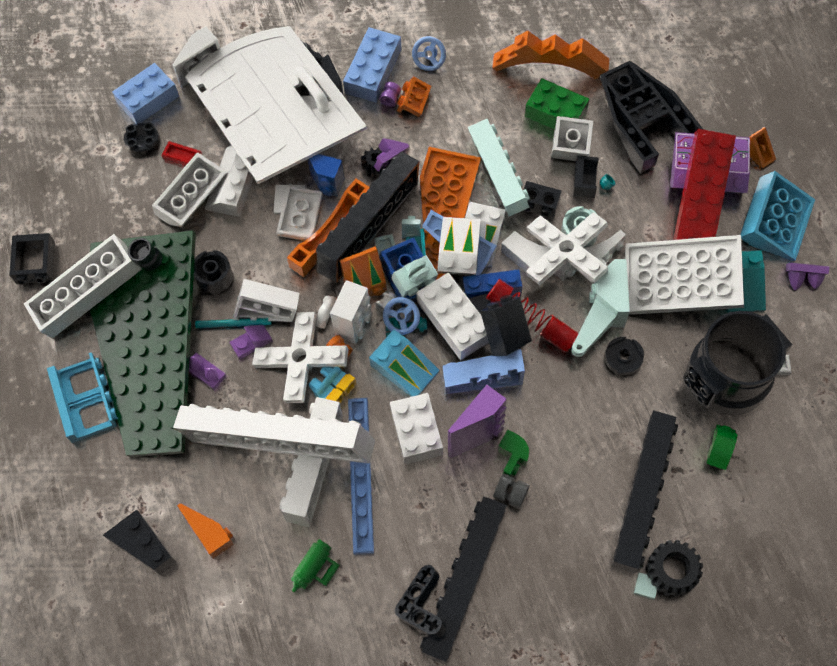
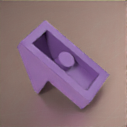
M383 138L379 144L382 153L376 158L375 169L379 172L390 165L392 158L397 157L400 152L406 153L410 147L408 143Z
M264 325L245 326L246 333L230 341V345L239 360L253 353L255 347H263L273 341Z

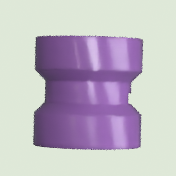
M386 82L383 88L384 92L381 93L379 100L382 104L393 107L396 105L401 87L394 82Z

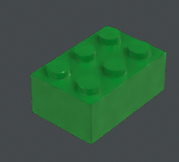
M541 78L526 103L525 117L555 130L557 116L583 119L588 110L590 99Z

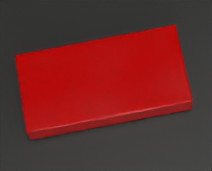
M169 141L161 156L163 159L186 166L197 152L201 155L202 152Z

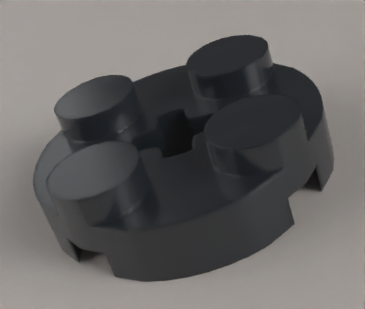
M618 337L608 344L604 355L605 362L608 368L616 375H631L640 369L643 363L644 350L636 340ZM621 352L624 354L628 353L627 360L620 358Z

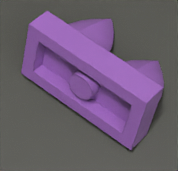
M788 263L786 264V271L789 272V281L795 291L802 285L806 273L808 274L809 283L816 289L824 281L825 275L829 274V266Z
M198 353L189 358V373L212 390H215L225 379L226 374Z

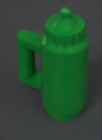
M318 539L316 543L312 544L293 572L291 582H293L292 592H296L300 588L305 590L314 579L325 587L328 585L340 565L329 558L332 548L327 543ZM327 561L331 565L322 579H320L316 575Z

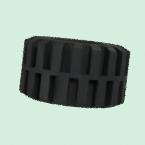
M669 540L665 544L661 543L655 548L648 559V564L646 565L648 573L646 575L651 579V584L657 587V592H664V596H684L699 583V579L702 577L703 572L701 569L703 568V563L699 562L701 557L699 554L695 555L696 549L694 547L692 549L688 548L689 544L686 542L680 544V540H675L674 543ZM673 558L680 561L685 568V577L683 579L669 577L663 568L665 559Z

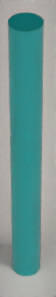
M257 318V320L195 321L196 328L272 325V321H268V318Z

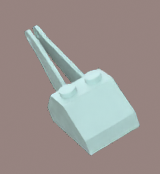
M614 259L608 265V272L595 284H591L589 303H593V306L573 343L571 351L574 356H583L611 326L625 327L630 312L626 259Z

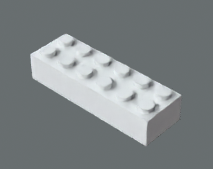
M113 234L25 302L24 305L39 331L53 339L142 270V268L129 257L128 247L125 242Z
M316 397L315 403H311L309 409L310 419L318 417L325 421H330V419L342 421L343 414L340 402ZM298 455V458L294 459L292 478H288L286 483V490L288 491L286 497H282L280 502V509L286 522L310 527L330 459Z

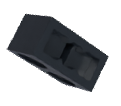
M526 181L524 189H526L529 197L534 199L527 200L529 208L524 211L535 212L544 217L554 218L562 190Z

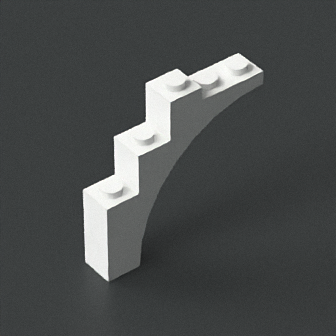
M619 230L609 239L584 249L607 265L616 250L620 251L625 245L626 234ZM515 231L502 242L501 252L525 272L550 250L549 247L527 240ZM571 249V250H563L562 252L568 253V252H571L572 249ZM564 264L554 274L564 281L567 277H572L577 269L571 264L569 266ZM582 274L586 279H588L591 283H593V281H591V280H590L589 278H587L584 274Z

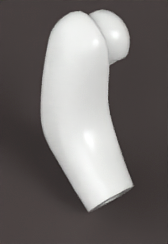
M329 295L324 297L323 304L317 315V327L325 329L330 312L337 300L336 297Z

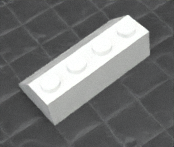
M231 145L226 148L220 167L227 171V174L210 193L205 210L240 217L253 176ZM254 158L248 160L251 166L256 163Z
M197 152L152 205L154 214L169 225L182 227L227 174V171Z

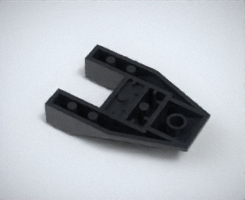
M632 61L621 64L600 75L614 126L630 160L640 173L656 166L659 153L641 129L661 119L674 136L676 132L695 134L698 129H703L675 91Z

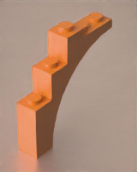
M526 31L515 37L514 44L498 51L493 57V69L496 71L527 63L563 65L586 73L594 79L609 71V58L584 38L568 44L556 34L542 41L530 31Z

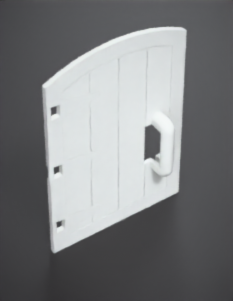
M290 26L257 32L233 41L207 56L186 75L187 81L258 184L367 129L365 123ZM302 82L315 98L317 108L312 111L295 89L301 86ZM204 86L206 91L201 93L199 88ZM228 121L231 126L225 128L223 123ZM254 158L256 163L251 166L248 160Z

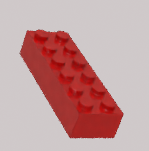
M698 129L695 132L673 240L716 237L736 135Z

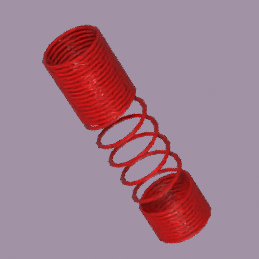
M499 279L486 299L491 302H498L500 297L510 295L514 288ZM517 292L512 297H515L517 294L520 297V292ZM528 297L525 298V299H523V300L521 301V302L523 303V302L527 299L526 304H525L523 310H525V308H526V306H527V304H528V301H529V298H528ZM537 304L531 305L524 312L526 314L535 305L527 322L528 326L544 311L534 330L536 332L552 316L540 336L566 353L572 347L579 333L553 315L548 316L541 323L545 309L540 310L533 317Z

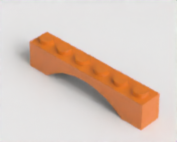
M355 178L344 191L339 203L326 222L317 232L304 242L298 244L287 257L289 268L302 277L307 275L316 264V249L318 245L327 239L329 232L338 226L342 217L345 218L351 206L357 204L362 193L368 191L370 188L368 185Z

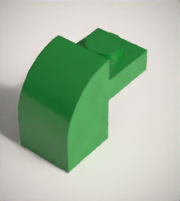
M716 424L706 464L724 470L727 469L737 441L738 434L736 430L726 425Z
M508 429L498 445V453L510 458L503 473L512 476V474L516 476L521 465L526 467L529 457V447L526 441L520 435Z

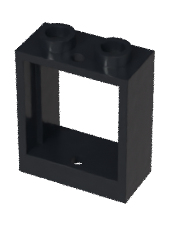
M50 233L12 236L9 276L15 283L24 285L29 282L45 283L46 281H53L55 241ZM44 249L42 269L19 270L21 250Z

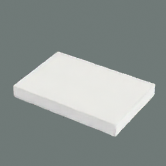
M287 186L276 236L302 241L310 238L315 233L323 193L321 191Z

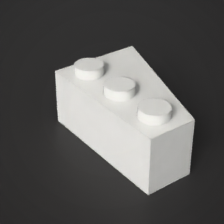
M244 279L236 302L233 320L245 317L250 318V320L268 318V321L292 322L297 310L299 293Z

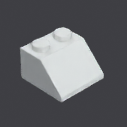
M557 116L551 158L576 161L577 155L589 156L593 121Z

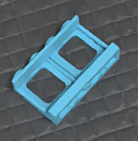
M92 352L89 353L90 359L60 370H57L55 366L47 368L64 431L71 443L117 427L116 419L118 417L116 416L115 408H112L110 404L113 402L112 396L109 391H106L105 386L108 383L105 375H101L100 371L103 368L99 357L95 358ZM93 368L99 386L77 395L74 394L70 381L71 376ZM104 402L109 420L91 428H84L80 411L86 407Z

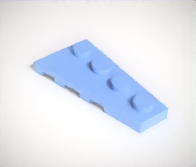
M431 210L422 227L440 243L443 216ZM480 236L476 275L482 274L497 245Z

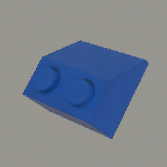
M321 154L307 159L310 174L319 190L326 196L338 197L345 180L342 160Z

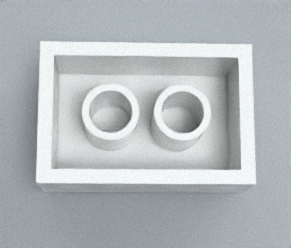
M347 280L345 281L330 312L335 336L341 335L345 341L357 344L358 339H362L365 332V324L370 322L373 314L371 312L368 288Z
M425 393L390 402V409L404 464L442 456L443 446L429 394Z

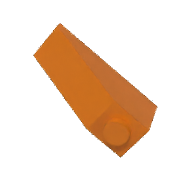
M181 503L177 505L213 559L234 545L230 540L233 538V535L227 527L223 529L218 522Z

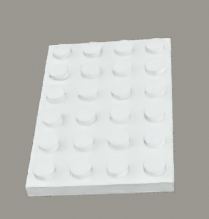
M741 235L625 244L629 315L744 308Z

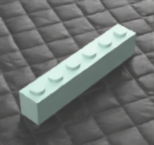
M488 119L469 126L468 130L508 216L529 208L527 202L530 199L526 189L522 190L521 188L523 183L520 176L516 177L514 174L517 171L513 162H508L510 159L506 149H502L504 145L500 136L496 137L495 135L498 134L495 125H490Z

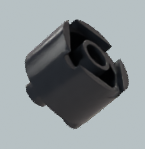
M213 250V252L204 251L197 255L194 262V278L199 288L213 295H217L227 289L234 277L228 258L217 250Z

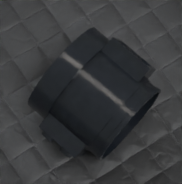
M735 311L724 314L712 323L705 337L695 346L683 376L684 383L699 403L711 411L723 415L748 413L757 408L771 391L775 377L784 364L786 353L793 344L767 314L761 316L748 311ZM729 340L749 347L762 360L766 368L767 378L756 382H742L726 376L712 362L708 351V344L714 341Z

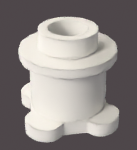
M392 292L383 293V298L380 302H375V308L383 313L386 304L390 300L397 298ZM399 303L393 305L390 309H393L395 306H398Z

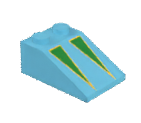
M394 329L369 357L372 368L411 397L420 395L439 372V369L421 351Z

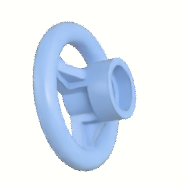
M426 36L420 38L414 44L412 58L420 69L435 71L445 62L446 50L440 40L435 37ZM431 42L423 52H417L422 43ZM436 45L440 48L441 57L439 62L435 58L438 54L437 48L435 47ZM427 51H431L432 56H428ZM425 57L431 61L433 66L423 65L418 58Z
M397 297L386 304L383 310V321L391 332L394 329L401 335H407L417 328L420 321V312L412 300L405 297ZM397 303H405L408 305L407 307H402L397 311L390 309L393 305ZM413 310L414 321L409 328H407L406 322H408L411 319V311ZM400 313L405 315L404 319L400 317ZM389 315L396 317V320L400 322L401 329L395 328L390 323Z

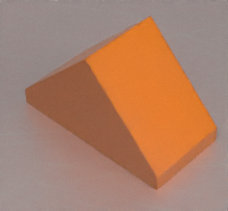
M763 127L749 136L750 158L760 168H764L776 160L766 128Z

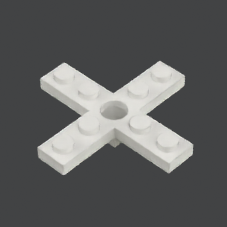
M593 212L566 235L542 216H539L527 226V230L549 247L550 250L526 270V275L540 286L564 264L567 266L571 264L591 281L597 282L608 272V266L585 250L584 247L608 226L607 221ZM565 249H572V251L568 253L562 252Z
M315 312L296 313L291 347H255L252 364L255 368H288L283 397L285 403H304L309 370H312V367H346L349 350L347 346H313L317 318ZM306 355L303 361L297 362L300 356Z

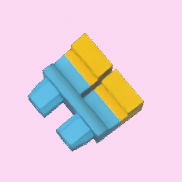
M323 367L320 373L325 379L321 382L317 378H313L309 383V388L315 393L316 397L340 402L341 404L344 397L346 398L357 384L354 376L346 374L339 367Z

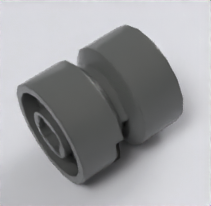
M503 473L493 497L503 502L508 500L509 505L520 509L530 485L521 480L515 482L514 477ZM509 486L513 487L511 494L506 493Z

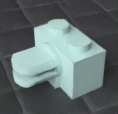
M427 255L395 271L391 279L402 297L407 295L411 297L420 288L434 282L438 273Z

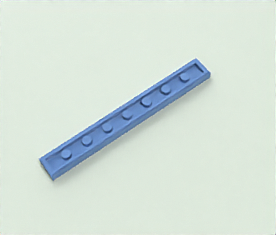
M368 398L348 399L349 421L361 423V426L369 432ZM350 461L353 554H374L371 463Z

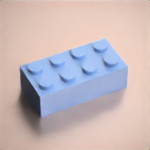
M368 27L343 80L345 94L375 103L378 102L384 85L401 52V36Z

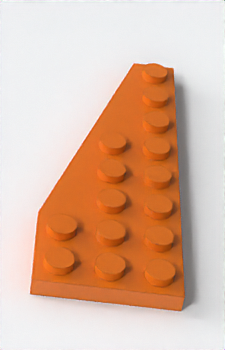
M433 147L428 148L420 174L423 223L431 210L443 217L465 218L481 163V157ZM424 229L426 255L438 273L440 243ZM438 273L436 280L445 274Z

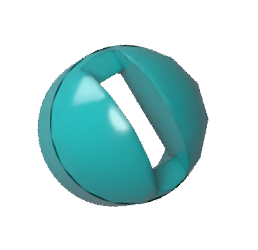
M605 174L599 183L600 187L604 190H609L616 185L614 179L608 174Z

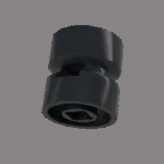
M138 238L129 245V257L143 269L151 271L160 266L163 259L162 253L147 239Z

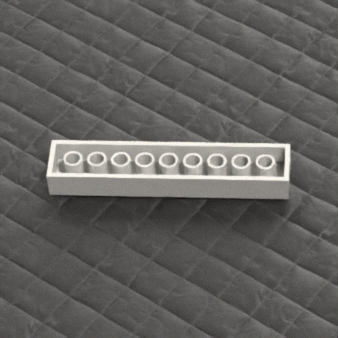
M194 404L180 406L173 427L193 443L370 463L375 439L361 426V423L356 421H349V423L337 419L325 421L318 417L306 419L300 415L287 417L281 413L269 415L262 411L252 413L243 409L239 412L230 408L220 410L212 406L201 408Z

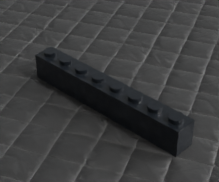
M655 410L652 411L615 549L612 567L635 574L639 568H643L645 556H642L643 549L648 548L650 537L647 536L648 529L652 530L655 521L652 513L653 510H657L660 501L659 498H656L657 493L662 491L664 479H661L662 473L667 472L669 461L666 460L667 454H671L674 445L671 442L672 435H676L678 424H675L677 418L675 416Z
M483 496L481 502L477 501L474 513L477 514L474 521L470 519L466 529L469 532L467 539L463 538L459 550L462 552L459 558L455 557L451 567L454 570L451 578L447 577L444 584V589H446L444 597H439L436 608L439 609L436 616L446 624V632L438 639L424 636L420 648L423 649V656L444 665L447 664L507 505ZM432 623L429 625L432 629L438 628V626H434Z

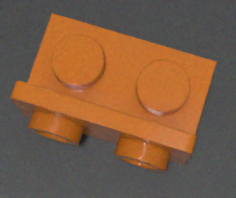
M414 76L409 82L406 81L402 87L403 95L397 101V105H399L397 112L400 113L404 109L420 117L431 85Z

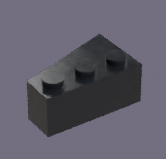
M135 510L103 534L111 543L159 575L176 563L170 552L138 510Z

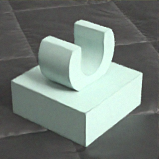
M408 216V219H402V238L421 236V219H416V216Z

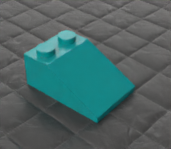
M762 250L742 251L744 308L726 309L727 313L735 311L765 312V267Z

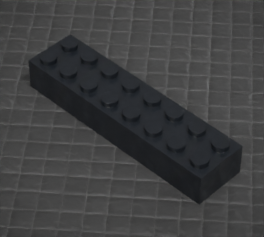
M400 152L397 157L392 158L390 165L380 173V177L371 183L370 188L366 193H362L357 204L351 206L345 218L342 217L338 226L329 232L327 239L318 245L316 249V263L319 274L335 283L338 282L342 277L340 260L362 252L418 185L420 161L403 152Z

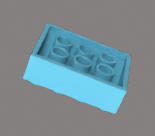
M776 171L760 177L740 233L741 239L754 248L795 261L815 199Z

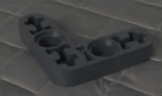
M425 565L419 570L396 605L395 614L408 625L431 638L438 639L445 634L446 624L438 616L421 608V606L438 582L439 573L432 565ZM421 589L420 595L414 598V592ZM420 615H425L424 620L416 624L417 618ZM432 623L434 626H438V628L432 629L429 625Z

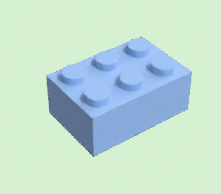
M155 63L112 91L117 104L135 124L144 122L179 97L176 85Z

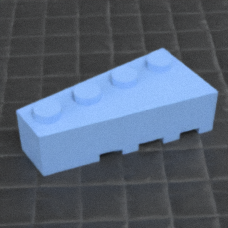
M521 349L507 356L490 355L443 365L445 394L482 390L486 385L493 389L523 385L525 369Z

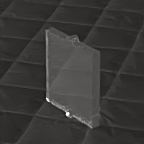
M477 183L474 184L470 202L496 208L502 206L501 199L495 188Z

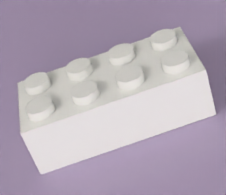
M449 273L416 292L417 303L460 361L489 343L481 314Z

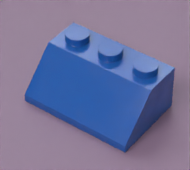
M414 237L385 249L379 254L382 269L397 297H402L391 279L393 273L414 260L423 257ZM416 294L411 297L409 295L405 296V298L412 300L414 303L417 302ZM400 303L402 307L408 306L405 303Z

